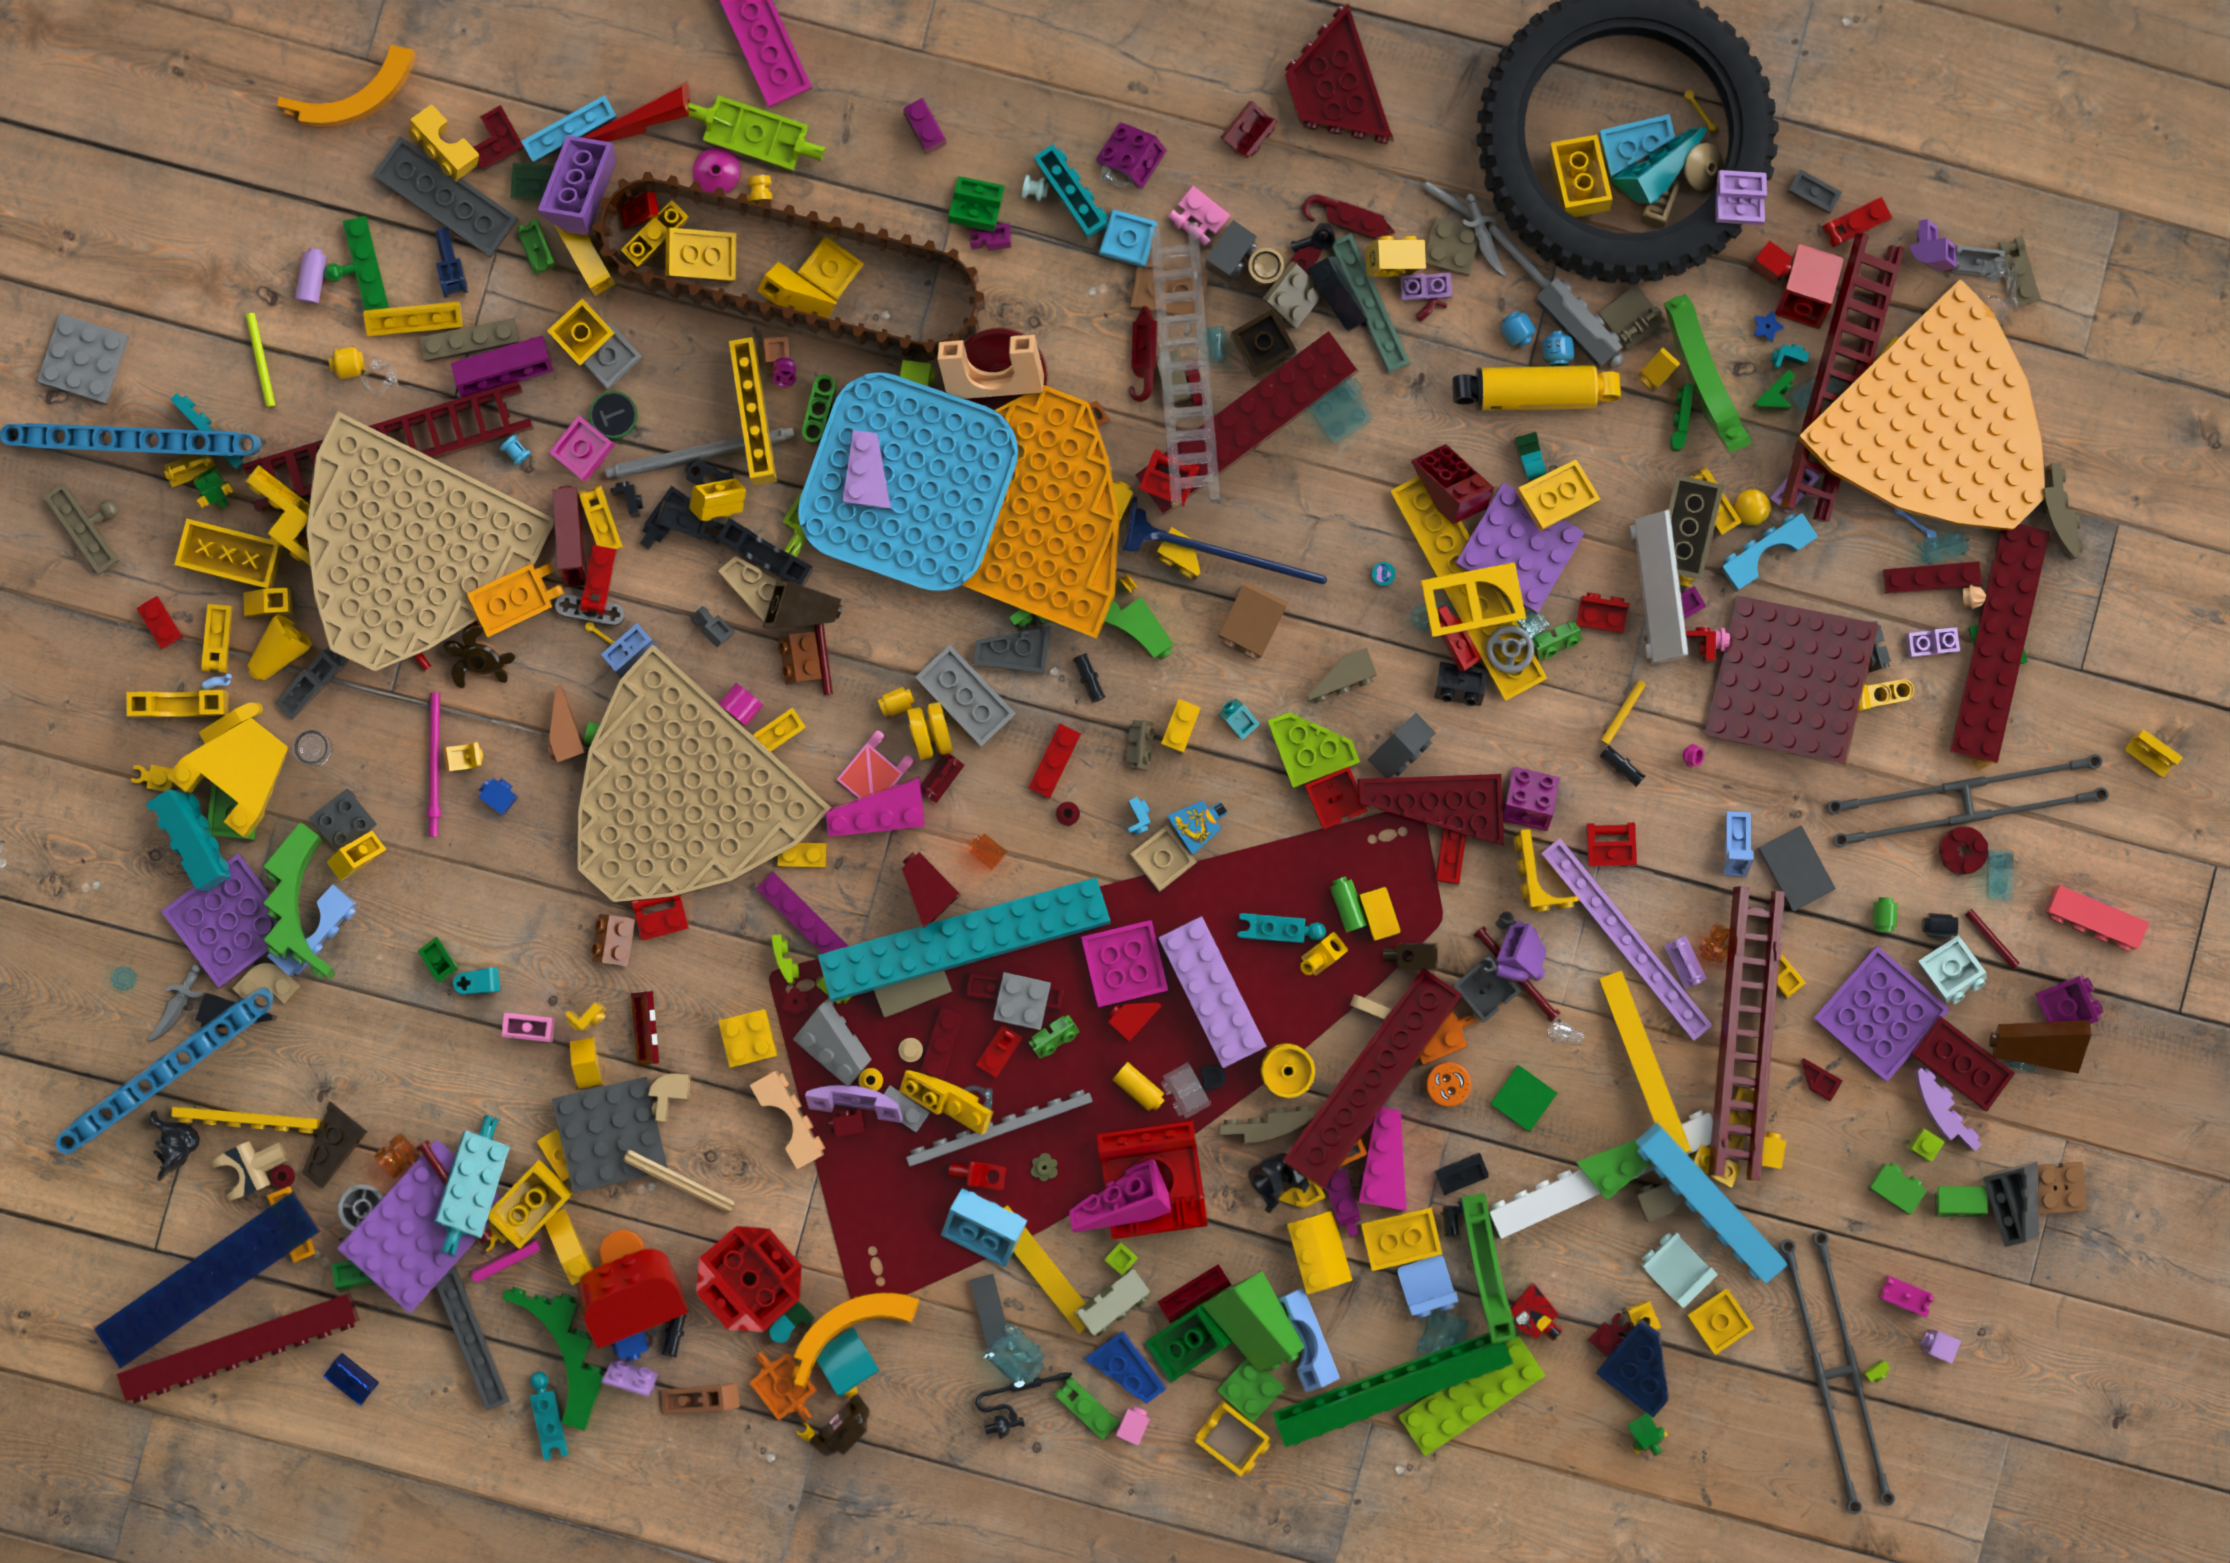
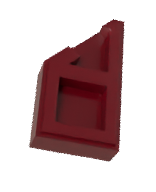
M1803 1058L1801 1062L1809 1090L1828 1101H1832L1843 1080Z

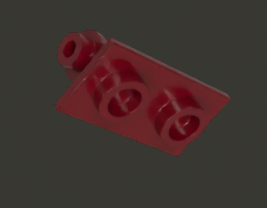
M949 753L942 755L921 783L922 793L937 804L965 765Z

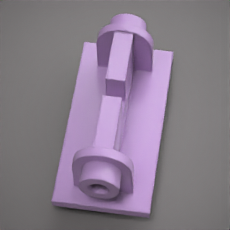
M1686 935L1664 946L1685 989L1707 979Z

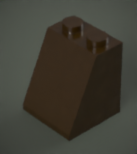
M776 581L762 627L766 629H781L835 622V619H838L842 612V605H840L842 599L789 581Z

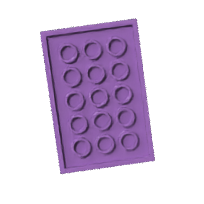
M436 1139L429 1147L449 1174L455 1155ZM423 1154L337 1248L409 1313L416 1308L477 1240V1238L469 1235L461 1237L455 1257L447 1256V1253L442 1254L440 1252L447 1232L445 1231L446 1228L434 1223L445 1186ZM495 1193L491 1208L502 1198L497 1193ZM488 1219L485 1224L486 1229L489 1226L488 1224L491 1223Z

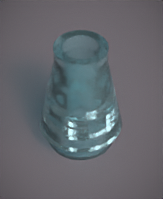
M1224 326L1205 328L1206 334L1203 335L1211 361L1225 360L1227 331H1224Z

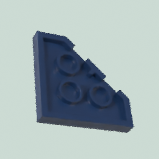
M1640 1319L1597 1369L1596 1374L1654 1418L1668 1402L1669 1392L1660 1333Z

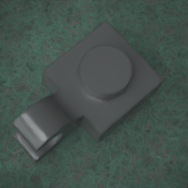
M704 606L696 611L697 614L691 617V621L695 625L703 626L701 632L717 648L735 633L719 615L714 618Z

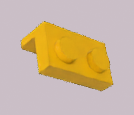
M594 1002L581 1018L574 1011L568 1010L565 1013L568 1017L566 1022L576 1031L581 1029L588 1031L592 1025L598 1026L606 1017L604 1014L606 1008L601 1003Z

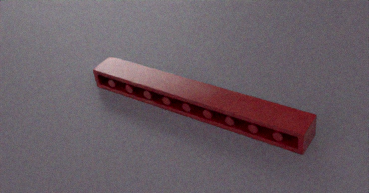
M348 1293L116 1375L125 1401L133 1399L135 1404L147 1400V1394L156 1391L158 1396L170 1392V1386L179 1383L181 1388L193 1384V1378L202 1375L204 1380L216 1376V1370L225 1367L227 1372L239 1368V1362L248 1359L250 1364L262 1360V1354L271 1351L273 1356L285 1352V1346L294 1343L296 1348L308 1344V1338L317 1335L319 1340L331 1336V1330L340 1327L342 1332L354 1328V1322L360 1319L352 1295Z

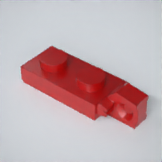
M1446 605L1437 607L1441 628L1463 624L1460 617L1457 618L1453 613L1451 614ZM1467 631L1441 635L1460 672L1465 671L1481 659Z

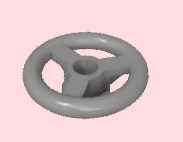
M1513 625L1503 626L1495 630L1489 637L1486 646L1487 657L1497 670L1505 673H1516L1525 669L1532 661L1534 643L1531 636L1524 629ZM1505 633H1516L1522 639L1518 641L1510 638L1503 641L1499 636ZM1494 644L1500 647L1503 655L1506 656V665L1501 664L1496 659L1493 650ZM1507 645H1513L1515 647L1514 653H1509L1507 651ZM1527 645V654L1524 660L1514 666V658L1521 652V647Z

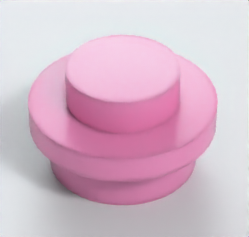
M1720 628V630H1714L1716 631V649L1724 652L1725 647H1729L1730 634L1725 632V628Z

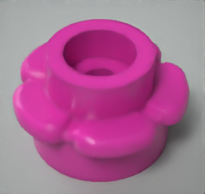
M1690 744L1685 748L1683 760L1688 767L1700 766L1704 760L1703 748L1695 744Z

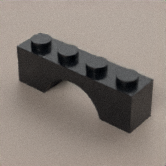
M730 518L717 537L718 541L785 581L804 586L814 570L809 564L772 545Z

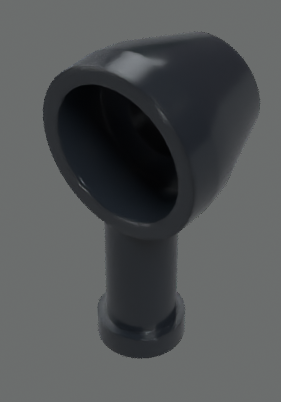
M1327 223L1318 224L1313 230L1312 236L1298 241H1291L1293 252L1296 253L1298 250L1313 245L1322 250L1331 248L1335 243L1334 230Z

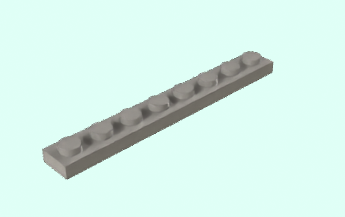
M1080 1090L1070 1094L1071 1099L1062 1102L1061 1098L1047 1102V1108L1039 1110L1038 1106L1024 1110V1116L1016 1118L1015 1114L1001 1118L1002 1123L993 1126V1123L990 1122L987 1132L982 1135L977 1132L970 1134V1131L967 1130L956 1134L957 1139L948 1142L947 1138L933 1142L934 1148L925 1150L924 1146L913 1149L910 1151L911 1156L906 1158L909 1166L1088 1104L1093 1102L1090 1093L1085 1094L1084 1090Z

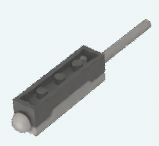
M1494 224L1489 229V232L1543 288L1534 299L1542 310L1566 335L1572 337L1573 342L1598 369L1602 368L1609 360L1611 361L1608 364L1609 367L1617 368L1621 366L1624 357L1620 352L1623 346L1620 344L1622 341L1619 336L1613 331L1608 332L1604 327L1605 322L1597 314L1593 316L1587 309L1589 307L1588 304L1580 296L1576 298L1571 293L1572 287L1564 279L1560 281L1556 277L1552 282L1547 280L1501 229Z

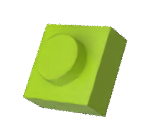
M1120 1241L1104 1260L1123 1276L1138 1257Z
M1881 1359L1862 1372L1867 1381L1878 1383L1888 1376L1886 1372L1891 1368L1885 1360Z

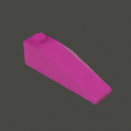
M1150 1159L1131 1166L1125 1171L1126 1175L1116 1182L1110 1181L1106 1184L1107 1188L1097 1195H1090L1069 1210L1071 1230L1073 1232L1146 1221L1171 1212L1168 1190L1155 1160Z

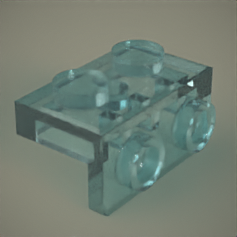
M1439 1308L1433 1309L1432 1314L1428 1318L1423 1336L1419 1340L1417 1352L1425 1356L1461 1343L1469 1321L1446 1311H1441Z

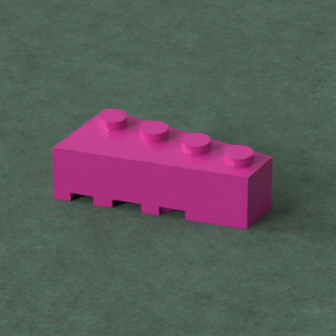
M920 776L832 807L826 812L828 837L925 827Z
M1383 1107L1372 1121L1358 1202L1407 1211L1401 1111Z

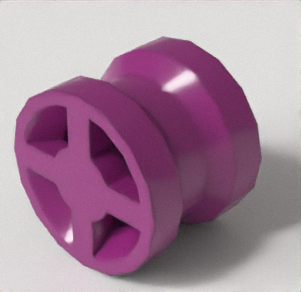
M787 357L776 359L772 365L774 384L782 388L793 386L797 380L796 363Z

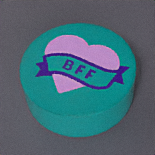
M1388 562L1376 564L1371 573L1372 580L1375 584L1382 587L1390 585L1396 577L1395 568Z

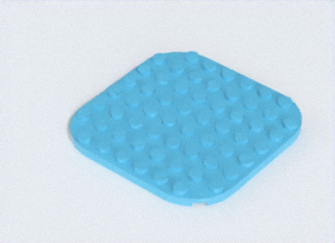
M866 374L847 384L834 402L799 501L798 514L802 530L808 541L817 550L834 559L928 591H947L957 588L974 576L984 559L1017 465L1018 445L1015 434L1008 422L991 408L893 374ZM853 430L878 434L891 509L843 503Z

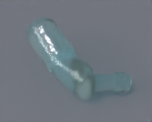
M2015 1061L2008 1063L2012 1068L2022 1069L2031 1073L2037 1070L2036 1065Z

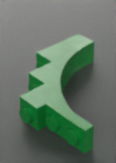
M513 1286L512 1290L506 1289L502 1299L523 1306L536 1315L551 1332L561 1350L568 1377V1399L562 1424L583 1431L587 1430L603 1385L602 1380L605 1373L601 1372L602 1368L592 1364L584 1367L593 1340L587 1337L589 1333L576 1328L574 1332L570 1331L579 1303L574 1301V1296L561 1293V1296H554L551 1304L548 1303L549 1298L535 1294L534 1298L525 1295L526 1290Z

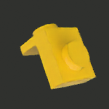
M478 742L443 748L447 772L475 769L482 765L483 752L479 748Z

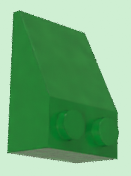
M1204 1303L1144 1342L1170 1383L1233 1342L1204 1309Z

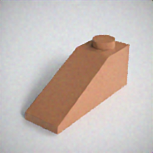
M558 685L555 688L549 736L551 745L547 747L551 759H556L559 764L587 754L562 685Z
M738 1383L661 1390L663 1414L724 1411L740 1407Z

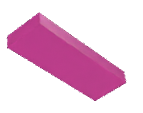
M535 1237L527 1241L520 1249L515 1247L472 1269L471 1276L474 1282L477 1283L540 1251L541 1244L538 1238Z

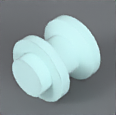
M1026 174L1022 198H1026L1028 194L1036 196V200L1039 202L1042 197L1046 198L1049 184L1045 183V178H1041L1039 182L1033 181L1031 176Z

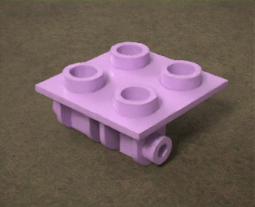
M612 1359L602 1383L649 1397L650 1393H653L655 1381L659 1373L647 1367L631 1365L625 1360Z

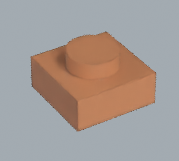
M788 336L764 338L766 363H773L781 357L790 358Z

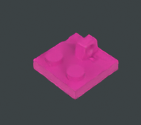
M578 415L549 453L586 482L597 467L602 465L605 457L615 444Z

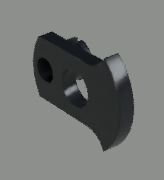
M698 458L686 467V480L695 485L705 484L703 477L707 472H713L716 475V482L734 479L733 471L721 472ZM697 466L698 472L693 475L691 468Z

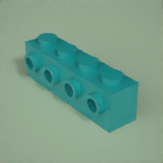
M1052 144L1033 157L1035 165L1087 240L1107 228L1106 220L1108 216L1102 207H1096L1093 202L1095 199L1088 187L1083 188L1079 182L1081 180L1080 175L1074 167L1070 169L1065 162L1068 158L1061 148L1057 149Z

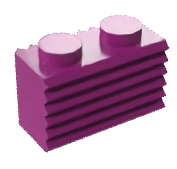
M923 98L904 107V116L911 129H913V133H915V137L920 142L925 154H930L946 145V139Z

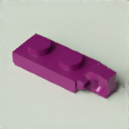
M1346 1168L1335 1172L1327 1183L1326 1189L1336 1221L1339 1222L1340 1227L1346 1225L1348 1235L1352 1237L1359 1234L1355 1222L1361 1221L1350 1180Z

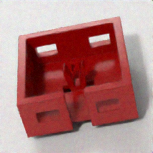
M1350 767L1304 786L1322 830L1341 823L1342 820L1340 818L1348 816V819H1351L1368 811L1366 805L1358 803V786Z

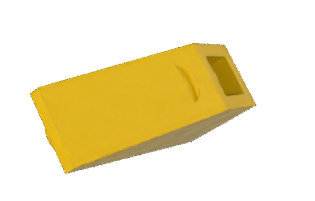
M779 261L765 274L757 289V292L776 305L785 308L791 305L794 306L796 311L812 314V311L818 313V316L829 318L837 303Z

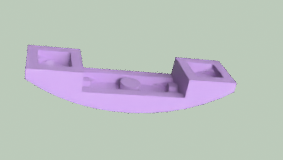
M835 1085L806 1091L805 1094L808 1107L812 1110L832 1112L834 1105L875 1110L877 1118L880 1120L900 1123L902 1121L899 1105L895 1101L867 1088Z

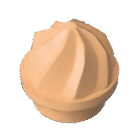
M1970 585V588H1963L1964 607L1975 609L1982 606L1986 599L1984 591L1980 587Z

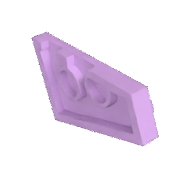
M853 430L843 503L891 509L877 433Z

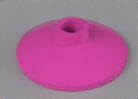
M711 148L704 151L698 156L693 166L694 180L701 183L704 191L711 193L717 187L724 188L725 193L732 191L738 184L741 175L740 164L737 158L730 151L722 148ZM714 166L720 167L721 170L718 174L712 173Z

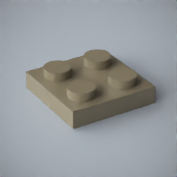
M1435 216L1425 253L1426 265L1469 276L1479 240L1475 235V227H1465L1462 223Z
M1291 262L1262 299L1291 327L1297 329L1321 299L1322 294L1314 280L1297 263Z

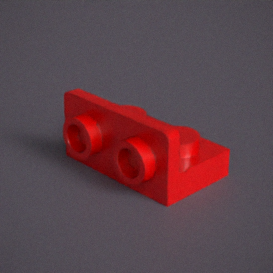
M1587 592L1586 596L1580 597L1576 624L1579 627L1623 634L1630 603L1624 602L1625 598L1611 596L1610 600L1601 599V594Z

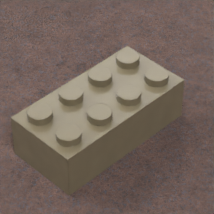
M1676 475L1668 510L1670 511L1678 574L1703 579L1724 485Z

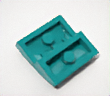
M854 1327L827 1343L817 1357L818 1364L839 1397L880 1371Z

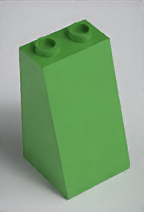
M1263 1271L1229 1287L1203 1304L1204 1309L1258 1372L1267 1368L1271 1372L1282 1366V1361H1285L1286 1364L1292 1362L1299 1357L1297 1353L1305 1348Z

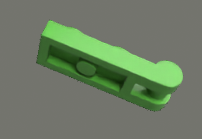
M1070 1376L1065 1381L1066 1384L1061 1390L1058 1388L1054 1395L1104 1440L1120 1422ZM1075 1390L1079 1395L1072 1401L1068 1395Z

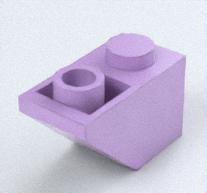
M1930 1329L1929 1333L1925 1332L1921 1339L1920 1345L1923 1346L1921 1351L1953 1363L1961 1341Z

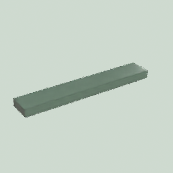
M1352 234L1335 240L1334 245L1331 247L1332 252L1337 257L1369 319L1365 324L1388 374L1409 365L1408 356L1372 277H1366V264Z

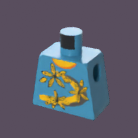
M1200 801L1168 815L1167 818L1190 854L1194 855L1221 830L1217 820L1228 814L1221 801L1209 809L1204 801Z

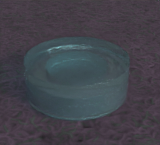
M121 966L113 971L111 981L115 988L126 991L135 986L137 975L132 968Z

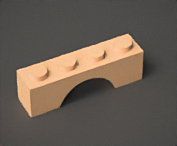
M774 1071L754 1082L750 1087L761 1106H776L784 1110L790 1117L793 1124V1135L785 1149L798 1170L824 1155L822 1150L825 1149V1146L820 1137H814L810 1129L813 1128V1125L807 1115L803 1116L799 1110L801 1103L795 1094L791 1095L787 1089L790 1084L784 1073L779 1074L778 1071Z

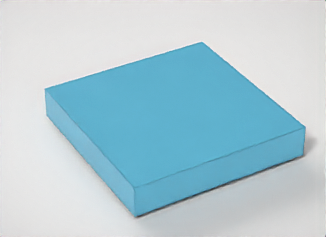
M1112 209L1099 255L1145 268L1158 222Z

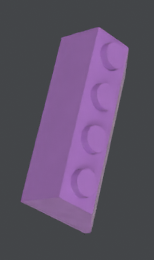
M567 135L539 205L538 213L565 232L588 235L600 206L599 201L605 193L617 162L613 144L611 142Z

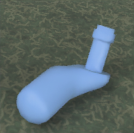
M232 675L212 677L202 682L201 687L203 690H209L215 686H228Z

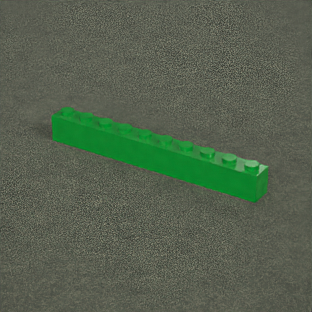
M1488 1332L1272 1413L1285 1448L1292 1445H1298L1308 1439L1320 1437L1335 1429L1344 1428L1354 1422L1366 1420L1381 1412L1390 1411L1400 1405L1412 1403L1427 1395L1436 1394L1438 1391L1458 1386L1473 1378H1480L1492 1371L1504 1369L1506 1366L1513 1364L1506 1342L1492 1343Z

